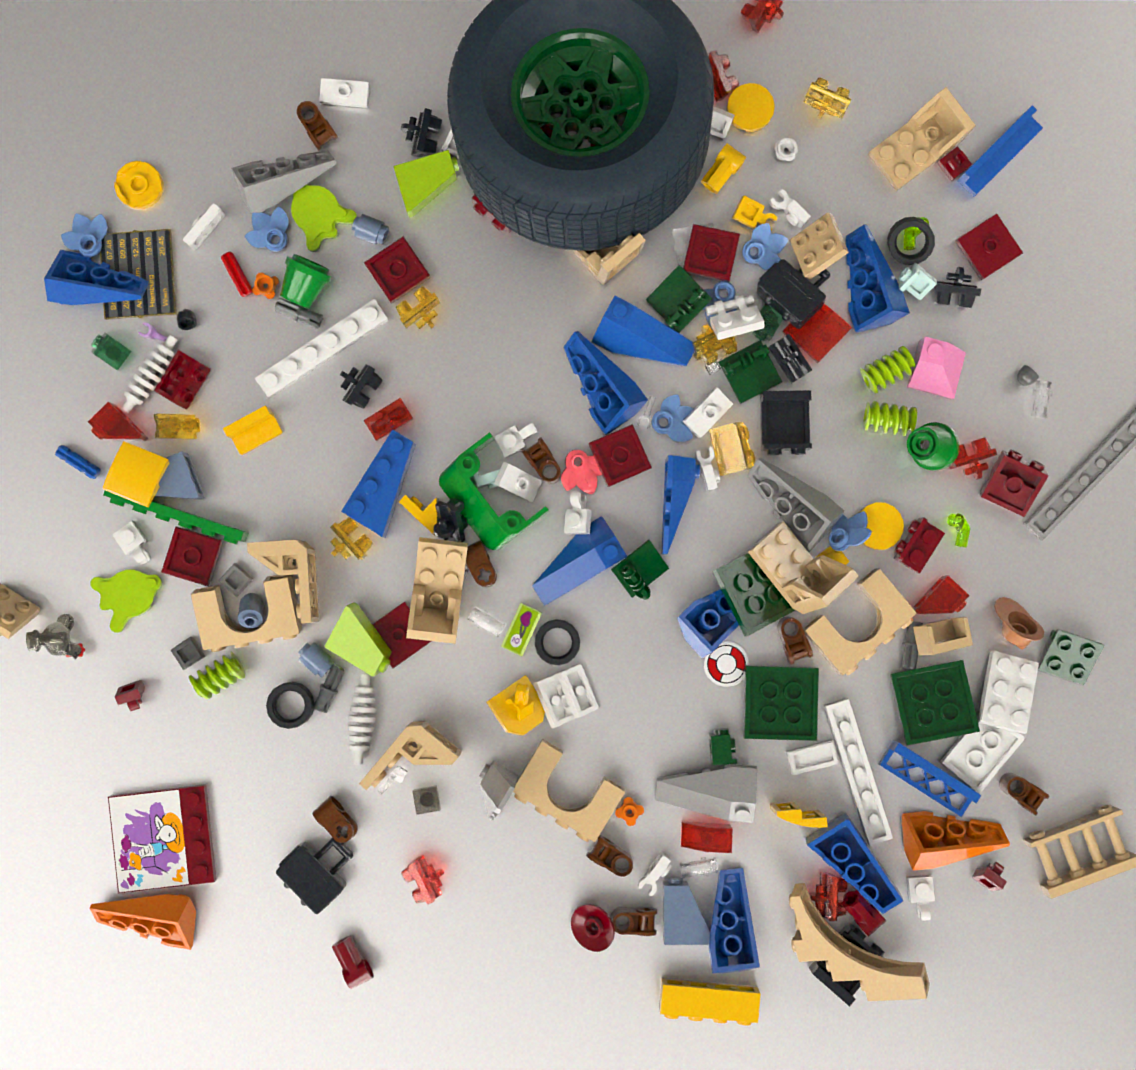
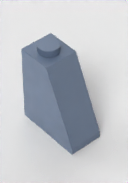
M179 452L166 457L169 459V465L158 483L160 488L155 497L204 499L189 454Z
M670 877L668 881H663L664 945H709L710 931L687 881H683L681 877Z

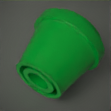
M293 254L292 257L287 256L285 260L287 265L280 296L310 309L326 283L331 281L332 276L328 274L329 269L297 254Z
M931 422L924 424L912 431L907 439L909 454L920 467L927 470L939 471L949 467L959 453L960 445L957 434L951 427L943 423ZM928 440L930 445L927 449H924L923 443Z

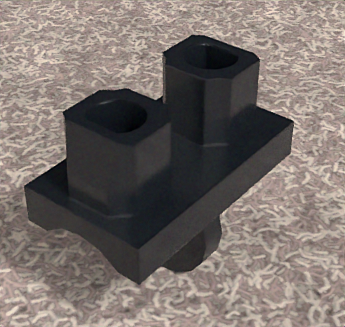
M425 108L424 112H420L417 126V118L410 117L409 124L403 123L401 125V131L407 133L405 141L412 142L415 135L411 152L413 156L418 157L420 154L433 155L436 152L437 141L426 137L428 131L439 133L442 119L431 115V109Z
M957 267L955 273L947 272L946 280H954V283L937 281V284L933 287L936 290L935 302L937 304L950 305L952 293H958L957 305L972 308L975 297L981 294V288H977L976 285L962 284L963 282H971L972 276L965 275L963 267Z
M790 334L768 347L791 384L812 371V368Z
M365 364L356 379L354 378L359 370L355 367L351 369L349 374L342 371L340 376L345 380L340 387L347 390L352 383L342 400L351 406L354 404L364 409L370 398L363 394L361 390L365 384L377 390L383 379L374 372L375 369L367 364Z
M451 498L447 503L438 501L435 507L439 522L434 525L435 536L443 538V540L454 538L457 542H464V530L468 527L467 519L460 514L465 508L464 502L456 498Z

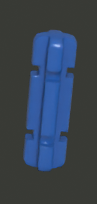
M60 445L55 452L58 458L64 460L78 471L83 472L91 479H96L101 471L99 467L90 464L88 460L76 452H71V449L64 445Z

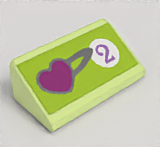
M520 603L501 647L522 657L542 612Z

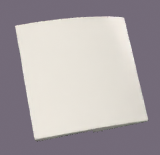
M581 664L533 683L551 728L558 727L599 709Z

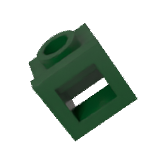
M714 729V733L709 734L711 764H737V758L732 756V753L736 752L735 739L730 738L729 729Z

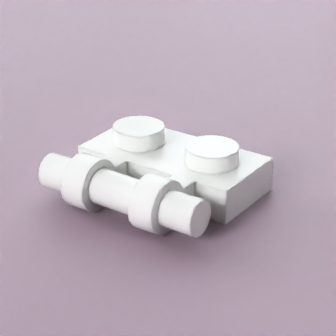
M743 295L735 296L733 300L725 302L719 300L714 302V305L705 307L707 316L717 315L710 317V323L718 340L764 328V319L757 305L747 308V306L754 304L752 295L745 297ZM737 309L736 311L726 313V311Z

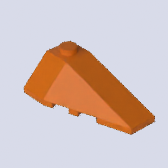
M927 811L902 814L904 852L913 871L941 867L1010 845L999 823L971 819L968 822L956 820V816L947 815L946 818L933 816V812Z
M164 894L91 904L89 908L98 923L122 931L130 928L139 933L140 937L148 939L149 935L162 939L161 944L170 947L192 949L196 909L190 897L186 895Z

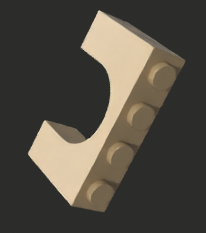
M880 568L872 570L857 583L858 587L872 602L877 612V624L871 635L861 641H848L838 633L824 615L817 616L803 628L805 635L839 675L843 676L846 673L848 676L859 667L857 663L863 658L865 660L871 658L877 652L876 647L881 643L885 645L896 636L894 632L900 627L902 629L908 627L914 621L912 617L917 614Z
M273 575L266 577L263 581L269 612L267 620L256 628L240 626L228 617L224 608L220 585L195 589L191 593V599L203 650L211 649V652H218L231 645H235V648L248 646L249 642L258 641L259 644L273 641V638L282 637L283 640L297 637V634L302 629L301 619L297 618V600L292 576Z
M542 739L516 782L513 791L515 793L514 797L524 804L527 802L532 803L536 806L535 810L543 816L547 817L550 814L556 818L555 822L565 829L571 827L576 830V835L582 840L596 842L624 796L625 789L604 776L586 804L577 808H565L558 805L549 795L547 782L563 755V751Z

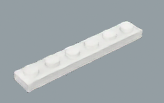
M373 299L255 377V379L270 399L387 322L388 318L376 300Z
M846 698L824 705L868 845L871 846L893 839L849 699Z

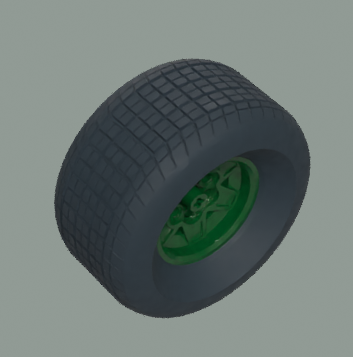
M492 0L478 14L465 32V37H462L457 48L458 51L455 53L452 62L453 67L450 69L448 80L447 106L451 130L464 175L480 202H483L482 205L491 214L493 213V216L498 221L505 224L507 228L526 239L553 248L577 251L598 250L620 245L629 235L633 237L638 233L644 235L669 218L687 198L703 169L709 147L714 105V81L709 57L700 35L685 13L672 0ZM547 88L549 92L546 94H542L544 90ZM588 88H595V89H596V90L593 91V92H588V91H586V89H588ZM565 91L571 92V94L567 96L561 95V93ZM603 106H610V107H612V108L609 109V110H603V109H601V107H603ZM627 112L625 121L620 128L615 119L618 114ZM554 113L562 114L560 117H552ZM539 125H547L553 130L551 138L543 132ZM595 127H599L602 129L599 132L592 131V129ZM569 131L577 132V134L573 136L567 135ZM586 139L592 145H596L588 148H578L582 145L583 140Z

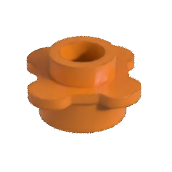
M260 272L256 275L252 292L256 296L264 295L267 299H273L276 295L274 291L279 284V279L276 276L270 277Z
M631 797L624 798L620 808L615 810L616 816L624 819L628 826H634L638 816L644 813L643 806L637 805ZM629 809L632 810L631 814L627 812Z

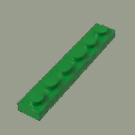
M106 490L103 496L111 498L110 503L124 507V504L127 503L133 505L132 510L147 514V511L156 513L155 518L167 522L172 518L179 521V526L188 529L196 526L202 528L200 533L215 537L217 533L224 536V541L236 545L238 541L246 542L249 534L248 532L152 501L148 508Z

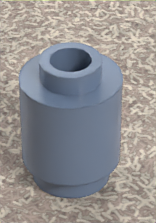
M362 214L360 218H355L352 230L355 231V237L375 245L378 243L383 245L388 236L389 226H386L383 221Z
M248 593L240 600L238 622L243 627L256 628L262 623L264 602L258 594Z
M315 642L312 645L306 643L298 652L301 656L298 661L314 675L318 674L321 678L334 665V662L331 660L332 657Z

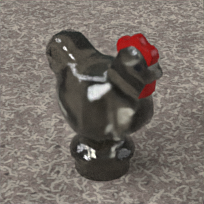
M69 614L59 616L57 621L48 625L42 633L38 630L26 633L28 651L38 652L41 650V647H44L51 655L73 657L76 660L84 655L83 653L86 649L82 643L75 644L71 642L70 632L75 623L74 618Z

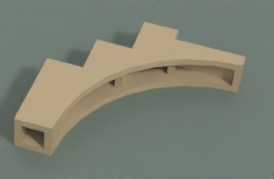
M805 883L795 884L792 894L789 895V905L791 909H794L796 915L795 926L797 929L795 936L792 937L791 945L793 952L797 953L799 962L826 960V968L828 972H831L833 982L860 980L861 990L866 992L868 1001L927 999L930 983L925 963L902 962L883 958L852 944L836 932L820 915L810 898Z

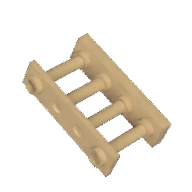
M1104 805L1097 808L1098 812L1046 831L1037 830L1029 834L1030 837L1023 839L1024 844L1029 847H1037L1048 877L1046 883L1040 884L1044 895L1052 899L1136 868V854L1125 850L1114 821L1115 817L1123 815L1121 809L1111 805ZM1101 822L1105 823L1116 852L1114 854L1115 857L1108 860L1103 859L1091 826ZM1082 830L1093 859L1092 866L1086 868L1080 867L1068 836ZM1058 838L1071 869L1069 874L1062 877L1057 875L1046 846L1047 842Z

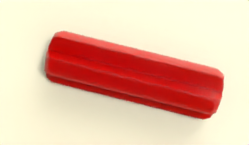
M231 251L223 254L221 260L239 294L242 297L252 294V288L234 254Z

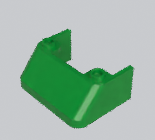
M489 432L460 454L441 473L439 485L449 499L456 498L464 502L465 508L460 514L467 519V523L482 543L490 550H499L545 516L549 509L545 506L527 521L521 513L515 510H509L500 517L495 513L470 480L480 469V460L476 454L495 440Z

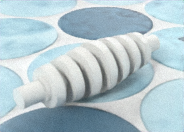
M169 335L162 345L158 343L155 346L160 349L158 353L151 350L149 354L154 359L150 361L145 357L143 360L144 363L149 365L147 369L138 365L136 369L142 372L143 375L140 377L135 373L133 374L132 378L137 380L138 383L136 385L131 382L129 383L128 387L133 390L131 393L125 391L126 401L120 409L129 414L134 405H141L143 403L139 399L141 395L145 398L150 395L144 391L146 387L152 391L155 389V386L150 381L152 379L158 383L161 381V378L155 374L158 371L164 375L166 370L160 366L162 363L169 366L170 362L166 360V357L169 355L173 358L175 353L172 352V348L178 341L176 338Z
M361 674L359 687L354 688V692H359V696H353L352 701L358 702V706H351L350 711L358 713L357 715H349L348 721L357 722L356 725H348L349 731L356 732V735H349V740L355 741V744L349 745V750H352L354 753L353 764H363L364 753L369 751L370 746L365 745V742H371L372 736L365 734L366 732H373L374 729L373 726H366V723L375 722V717L367 716V713H375V707L368 706V703H375V698L369 697V693H374V688H371L369 674Z

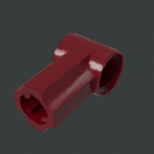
M858 890L848 891L843 896L841 904L855 918L854 921L868 937L886 922V919L872 904L866 901Z
M351 935L332 945V949L342 967L343 978L350 989L374 978L369 962L362 958Z

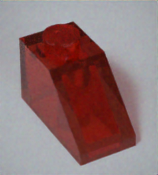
M107 402L88 421L93 427L91 432L100 440L104 438L109 441H146L148 439L139 427L116 404Z
M948 575L941 576L912 608L917 614L958 613L967 604L965 600L970 595Z
M681 822V847L704 852L732 853L733 828L730 824Z

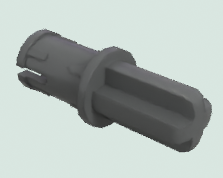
M279 298L275 304L276 312L293 318L294 322L300 321L316 329L322 323L320 321L323 320L322 314L306 309L303 306Z
M913 621L907 627L906 639L902 643L905 645L903 668H917L919 653L913 627L923 625L921 622Z
M338 665L331 666L324 684L320 685L321 690L313 705L315 710L324 713L328 712L334 695L338 694L337 687L344 674L342 667Z

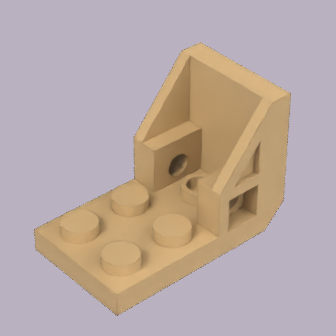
M945 87L914 114L907 124L873 148L868 155L894 189L898 191L960 144L976 125L947 87Z
M638 233L635 237L629 235L620 245L614 247L572 251L593 276L604 285L640 254L646 240Z
M784 521L774 527L748 551L790 606L802 614L827 607L859 577L853 568L824 555L813 559Z
M419 537L406 638L456 644L468 543Z
M302 540L247 543L248 553L277 575H298L299 579L295 580L296 594H300V604H297L296 607L297 618H301V623L319 622L315 549ZM294 559H296V565H295V566L293 565Z
M411 722L359 785L365 790L371 785L376 788L388 774L384 771L388 766L391 769L402 756L413 765H452L462 751L428 722ZM413 742L417 743V748L412 746Z

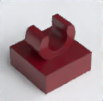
M958 146L937 162L951 182L972 165L968 157Z
M142 680L119 687L114 696L117 704L127 703L130 711L140 709L139 704H142L141 697L145 686Z
M995 862L994 865L989 863L985 868L976 869L972 876L973 879L991 892L1003 890L1007 883L1000 876L1004 867L998 862Z

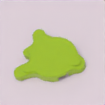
M305 185L293 193L292 217L298 227L304 231L306 246L311 252L318 251L324 239H332L338 236L336 224H353L357 217L355 211L342 207L330 190L324 187Z
M131 569L118 572L110 578L94 577L91 579L90 586L99 592L101 596L100 609L113 610L114 614L110 622L111 631L115 633L122 632L131 618L141 616L152 607L151 604L153 603L154 596H156L157 591L162 586L161 577Z

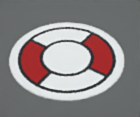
M729 641L722 642L711 654L704 658V670L707 677L714 684L722 687H731L739 684L745 678V665L749 666V659L745 650L738 644Z

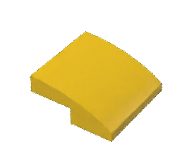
M123 441L109 469L103 490L149 508L160 488L158 483L169 465V459Z
M794 802L770 804V809L777 817L790 823L806 827H828L827 817L819 810L801 811Z

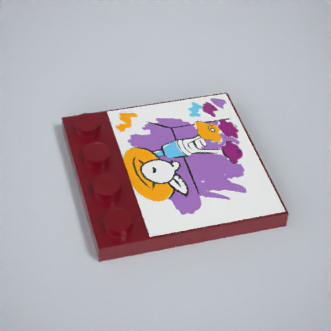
M206 784L111 795L108 797L118 894L216 881Z

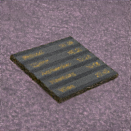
M171 229L107 233L101 240V263L109 264L110 269L117 272L126 271L147 280L148 287L141 300L103 303L104 319L137 317L141 319L151 316L177 315Z

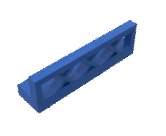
M1033 105L957 180L973 197L1043 129L1032 117L1037 111Z
M893 740L878 764L960 817L963 816L972 801L977 804L982 796L895 740ZM894 752L901 756L902 767L892 768L887 764ZM906 760H908L909 762H911V763H913V764L907 765ZM919 767L922 769L924 779L918 781L911 780L908 769ZM904 770V771H905V775H903L902 773H900V772H898V771ZM927 773L930 774V775L933 776V777L928 778V777H927ZM941 781L944 792L938 794L931 793L929 782ZM925 783L926 789L919 784ZM947 786H949V787L952 788L953 790H952V791H948ZM960 793L966 798L959 809L951 805L949 795ZM945 796L946 801L942 800L939 797Z

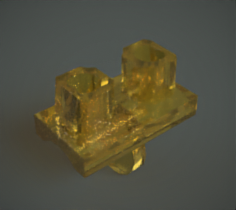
M819 77L815 83H811L803 102L819 110L817 116L819 119H822L824 113L842 119L851 102L849 98L850 91L843 87H838L836 92L827 89L828 81Z
M422 286L414 293L420 304L412 309L409 303L404 300L396 306L401 317L400 321L406 329L413 323L419 329L426 324L430 329L434 327L431 320L438 314L432 309L440 304V301L435 293L431 294Z
M707 324L701 326L702 334L696 337L697 341L693 342L695 351L693 356L697 361L702 359L707 365L716 362L718 359L716 351L723 349L728 355L737 351V342L734 336L718 340L713 329Z
M154 414L156 422L155 439H197L196 433L200 432V420L195 418V415Z
M350 517L340 523L335 522L330 527L343 541L340 543L336 537L330 541L335 547L331 554L334 557L341 554L347 560L351 556L346 550L348 547L358 560H363L367 556L366 552L374 543L366 534H363L356 541L353 540L350 534L359 526Z

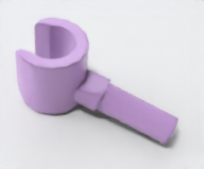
M142 323L149 327L147 334L138 332L139 335L149 340L155 338L165 342L168 338L157 332L156 328L148 323Z

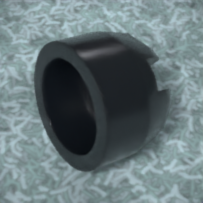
M183 309V311L178 312L176 320L180 329L190 330L197 325V319L193 311Z

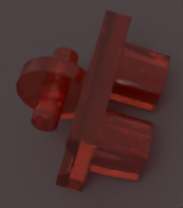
M756 0L758 1L756 6L747 3L741 10L742 18L751 24L753 31L759 33L765 22L771 23L773 18L780 20L783 17L784 12L780 8L783 1Z
M717 50L711 51L708 57L713 73L714 97L716 102L733 92L739 86V82L734 75L726 76L725 70L730 67L728 55H718Z
M399 398L363 421L374 439L378 441L390 434L392 429L396 430L413 420V417L402 399Z
M986 437L971 442L975 453L971 456L967 455L964 444L960 445L958 456L949 468L953 469L969 464V468L963 469L964 475L972 474L976 480L981 479L982 471L989 469L987 462L979 464L978 461L998 455L996 448H990Z
M424 855L417 857L401 872L407 883L415 880L418 888L412 891V896L416 903L426 902L428 905L442 895L439 888L442 886L439 877L444 874L442 868L435 871L432 863L428 865Z
M820 872V884H816L815 892H811L809 895L811 900L815 901V907L823 918H827L828 921H837V917L847 914V910L841 904L843 901L838 900V892H846L848 882L842 877H837L827 872Z

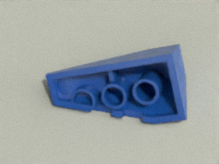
M864 224L846 236V247L849 252L846 254L847 265L850 266V280H847L848 288L851 289V302L848 303V311L855 332L858 333L890 325L910 313L904 294L899 289V284L869 227Z
M66 250L59 251L44 277L47 301L66 305L141 300L148 287V281L126 271L117 272L110 269V265L105 262L98 264L91 261V257Z
M614 296L591 341L612 354L628 355L640 359L645 358L685 367L698 346L646 312L617 296Z
M579 331L573 333L563 348L574 374H577L583 386L580 389L583 396L587 395L591 405L589 411L592 418L603 433L607 435L635 416L648 399L635 381Z
M668 455L665 459L661 554L663 555L669 552L695 484V479H699L700 464H696V458Z
M601 516L591 522L590 534H576L532 586L545 606L623 560L627 555Z
M721 589L695 600L677 617L685 641L701 658L711 654L739 626Z
M743 868L720 870L718 874L708 946L712 973H731L760 967Z

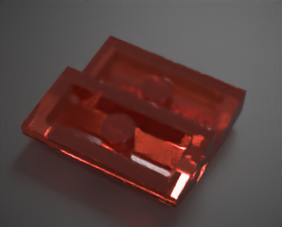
M824 304L802 328L797 329L790 323L782 333L785 336L790 334L797 347H801L818 363L852 327Z

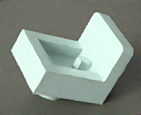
M914 263L910 268H905L898 279L899 289L902 292L906 289L918 300H921L937 284V280L917 263Z
M500 469L482 476L477 472L470 480L473 484H477L478 488L488 486L489 489L499 487L494 482Z

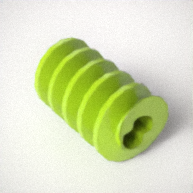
M901 346L898 351L893 350L890 352V356L884 355L881 360H874L873 365L867 364L864 369L860 368V373L867 387L876 394L878 393L877 385H880L883 389L887 388L886 380L893 385L895 384L894 376L899 380H903L902 372H905L908 376L912 375L911 367H915V361L909 350L905 346Z
M873 401L871 405L868 402L863 419L864 430L867 431L871 424L873 425L874 432H877L879 427L882 426L883 433L886 434L889 427H891L893 435H896L898 430L901 429L902 436L905 437L908 430L911 432L915 430L917 408L911 407L908 411L907 406L904 405L898 409L896 404H892L889 408L885 402L880 407L877 401Z
M232 651L231 659L226 655L222 656L223 664L214 660V669L206 665V674L198 670V679L192 675L189 676L192 687L200 697L208 700L212 698V693L215 695L219 694L220 688L225 690L229 687V683L232 685L237 683V678H245L243 665Z

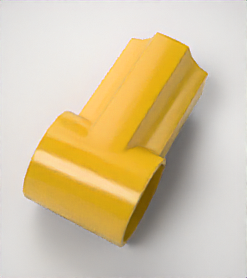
M727 143L717 155L716 162L705 174L701 183L710 192L718 194L730 176L739 170L747 157Z

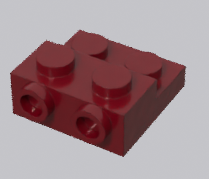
M1012 449L1008 453L1002 450L991 469L992 474L982 489L980 496L1025 517L1049 475L1044 470L1045 466L1036 460H1032L1030 463L1022 460L1023 455Z

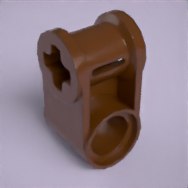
M304 101L298 105L297 116L318 151L323 144L331 139L336 140L338 138L327 119L323 117L313 102ZM307 111L315 112L314 117L311 119L303 118Z
M541 437L538 438L537 443L528 449L521 450L531 467L535 469L545 483L554 484L560 480V467ZM552 466L557 470L553 478H546L543 475L546 467Z
M479 540L468 546L465 565L470 570L477 584L482 587H491L497 580V574L489 560L490 557L483 543ZM483 570L487 573L491 572L488 582L479 579L482 576L481 572Z
M789 616L780 619L777 629L789 664L792 665L794 661L807 656L809 658L813 657L810 643L800 621ZM788 622H794L795 631L792 634H786L784 631V627Z
M1014 773L1004 774L999 781L1000 789L1035 816L1038 814L1037 809L1044 799L1049 798V795L1042 789ZM1017 780V788L1011 791V783Z
M329 796L312 812L315 820L339 843H346L357 834V823L333 796ZM347 826V833L342 834L341 830Z
M599 835L594 848L586 856L594 863L608 869L617 876L625 877L629 875L633 869L631 855L611 840ZM620 858H624L629 862V866L626 869H619L616 867L615 862Z
M620 907L611 913L610 918L615 932L618 934L655 936L657 934V930L654 929L655 915L657 914L656 908ZM620 916L628 918V922L623 926L616 924V920Z

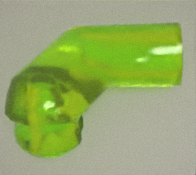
M921 217V219H923L925 222L929 224L927 218ZM916 227L905 228L904 250L916 249V237L923 231Z
M950 514L947 523L949 526H954L957 530L955 546L967 548L970 526L962 514Z

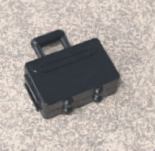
M782 259L778 263L773 264L759 278L760 281L757 284L756 293L764 300L765 305H770L782 315L783 321H788L795 328L800 329L824 306L826 295L819 287L830 278V272L827 269L818 274L820 278L813 284L802 275L801 268L797 270L785 259Z
M333 837L318 852L309 843L304 842L301 846L298 845L279 863L280 867L276 870V875L284 882L285 888H290L301 899V905L307 906L314 914H319L345 888L346 882L337 872L353 858V852L344 843L337 842ZM332 846L343 856L333 868L322 858Z

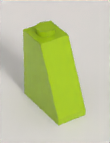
M449 150L393 166L409 218L414 217L457 180L455 172L459 171L456 156L451 157Z
M355 602L346 605L324 647L372 677L381 672L384 673L391 662L388 658L392 651L360 606Z

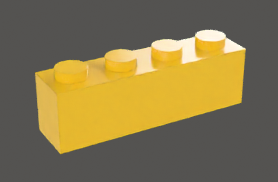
M661 978L659 1010L660 1014L669 1019H678L679 1016H685L693 1021H702L703 1018L713 1019L716 1023H727V1020L737 1021L740 1025L749 1026L751 1023H758L761 993L758 987Z

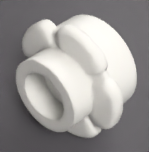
M784 138L776 143L775 155L781 161H792L795 158V154L798 153V146L794 140Z

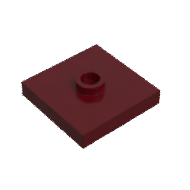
M995 214L955 241L981 281L1023 254V251L998 214Z
M693 224L683 269L688 274L730 282L740 233Z
M404 236L364 262L391 304L431 277Z
M633 424L588 443L607 487L652 468Z
M175 526L161 573L209 586L223 540Z
M403 602L373 623L377 632L392 651L388 658L391 661L390 665L392 668H395L432 642L406 638L410 607L406 602Z

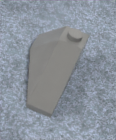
M329 151L300 154L297 160L280 157L276 158V163L263 164V161L260 160L231 169L249 212L261 213L266 211L267 208L274 207L336 165V160Z
M761 457L757 459L747 475L762 498L770 502L775 510L773 512L777 519L780 518L786 523L808 552L821 541L844 513V510L827 495Z
M493 761L491 766L486 763L479 775L483 778L480 787L488 818L494 820L497 814L504 808L515 789L518 779L516 773L496 761Z
M730 764L724 765L725 769L711 771L708 768L703 769L702 773L689 775L681 773L657 778L655 800L727 821L753 823L756 807L757 766Z

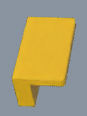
M266 405L223 428L226 436L233 440L241 455L252 451L283 433L273 412Z

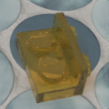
M734 422L709 429L720 476L752 469L753 463H755V455L749 447L748 440L750 435L748 428L744 426L743 422Z

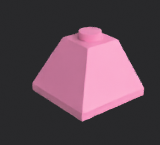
M924 337L918 342L914 357L915 367L911 369L912 375L909 377L907 387L954 399L966 352L948 342Z

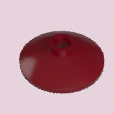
M584 904L574 911L571 918V929L578 943L585 949L593 952L607 949L612 944L615 936L614 925L607 912L594 904Z

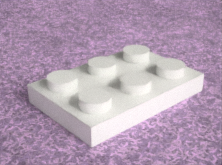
M991 651L978 722L1026 734L1039 663Z
M978 722L980 732L961 735L941 759L940 763L971 789L980 794L1024 741L1025 737L1020 733Z

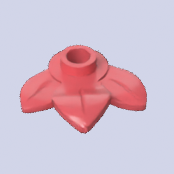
M582 450L570 451L565 458L566 468L561 474L563 487L566 491H569L577 485L583 492L594 494L597 488V476L602 475L594 456H587ZM576 457H579L581 459V464L579 466L574 465V459Z

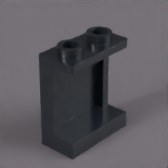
M811 390L761 392V451H767V455H782V451H791V455H804L806 450L812 449L809 401L812 400Z
M846 924L839 932L841 936L867 952L883 957L885 952L876 943L873 942L872 945L864 940L867 936L856 926L852 929ZM826 960L814 961L809 967L811 973L850 1007L856 1000L853 995L861 987L860 980L833 982L831 972H828L826 968Z

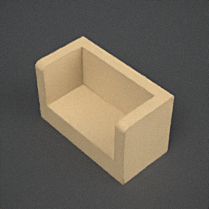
M967 617L949 618L913 627L919 656L935 655L973 645Z

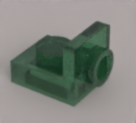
M764 304L760 311L764 319V328L755 330L752 334L759 340L765 341L766 339L770 341L783 319L782 315L774 308Z
M106 332L103 336L98 334L91 343L93 347L91 352L117 371L132 352Z

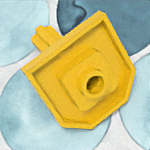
M526 675L486 702L507 733L523 736L542 723L545 711L536 689Z

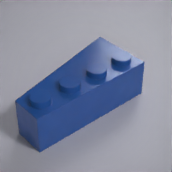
M392 429L341 512L379 536L386 538L416 444Z

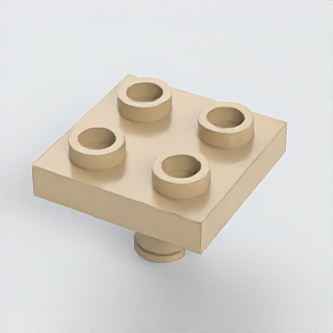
M829 212L790 239L804 277L809 280L849 253L835 218Z
M0 583V636L10 639L39 614L40 608Z

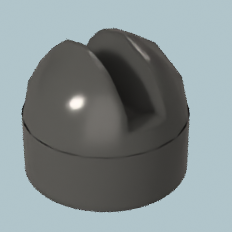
M1024 365L1017 374L1018 382L1024 386L1032 385L1039 378V375L1027 365Z

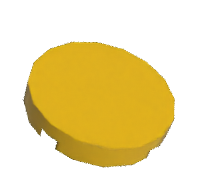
M747 83L733 90L728 99L726 110L735 115L732 121L733 126L745 130V132H755L768 125L774 114L775 104L773 96L768 89L760 84Z
M141 161L129 162L120 168L116 175V182H114L116 194L125 205L133 209L152 207L159 201L163 193L164 182L161 174L149 163Z
M875 502L865 506L860 511H864L867 514L868 523L866 528L872 531L870 537L862 543L864 546L875 550H885L893 547L900 540L904 531V521L900 512L894 506Z

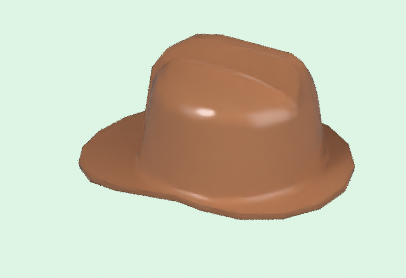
M1006 597L995 601L996 613L1003 621L1001 632L1007 641L1023 650L1032 641L1041 640L1044 637L1042 626L1018 602Z

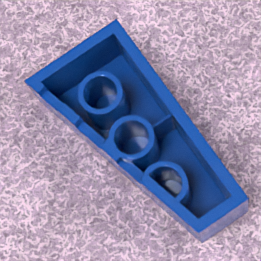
M847 813L828 823V827H822L805 838L809 848L815 851L829 866L834 868L843 879L856 888L882 914L903 902L901 893Z

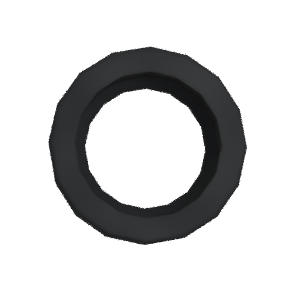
M914 216L905 217L891 227L887 237L888 248L893 258L899 263L905 265L919 264L931 255L935 246V236L929 224L923 219ZM907 227L919 228L925 235L924 247L920 252L913 255L904 254L897 247L898 234Z
M555 619L546 622L539 628L535 635L534 645L537 654L543 661L550 665H563L569 663L577 655L580 648V638L578 631L572 624L565 620ZM554 628L564 629L569 633L572 640L570 650L565 655L559 657L550 655L543 645L544 636L549 630Z
M283 683L274 688L269 694L266 703L267 714L271 721L281 728H297L307 722L314 711L313 705L315 704L314 697L310 690L301 683ZM284 692H297L304 700V711L296 719H285L277 711V700Z

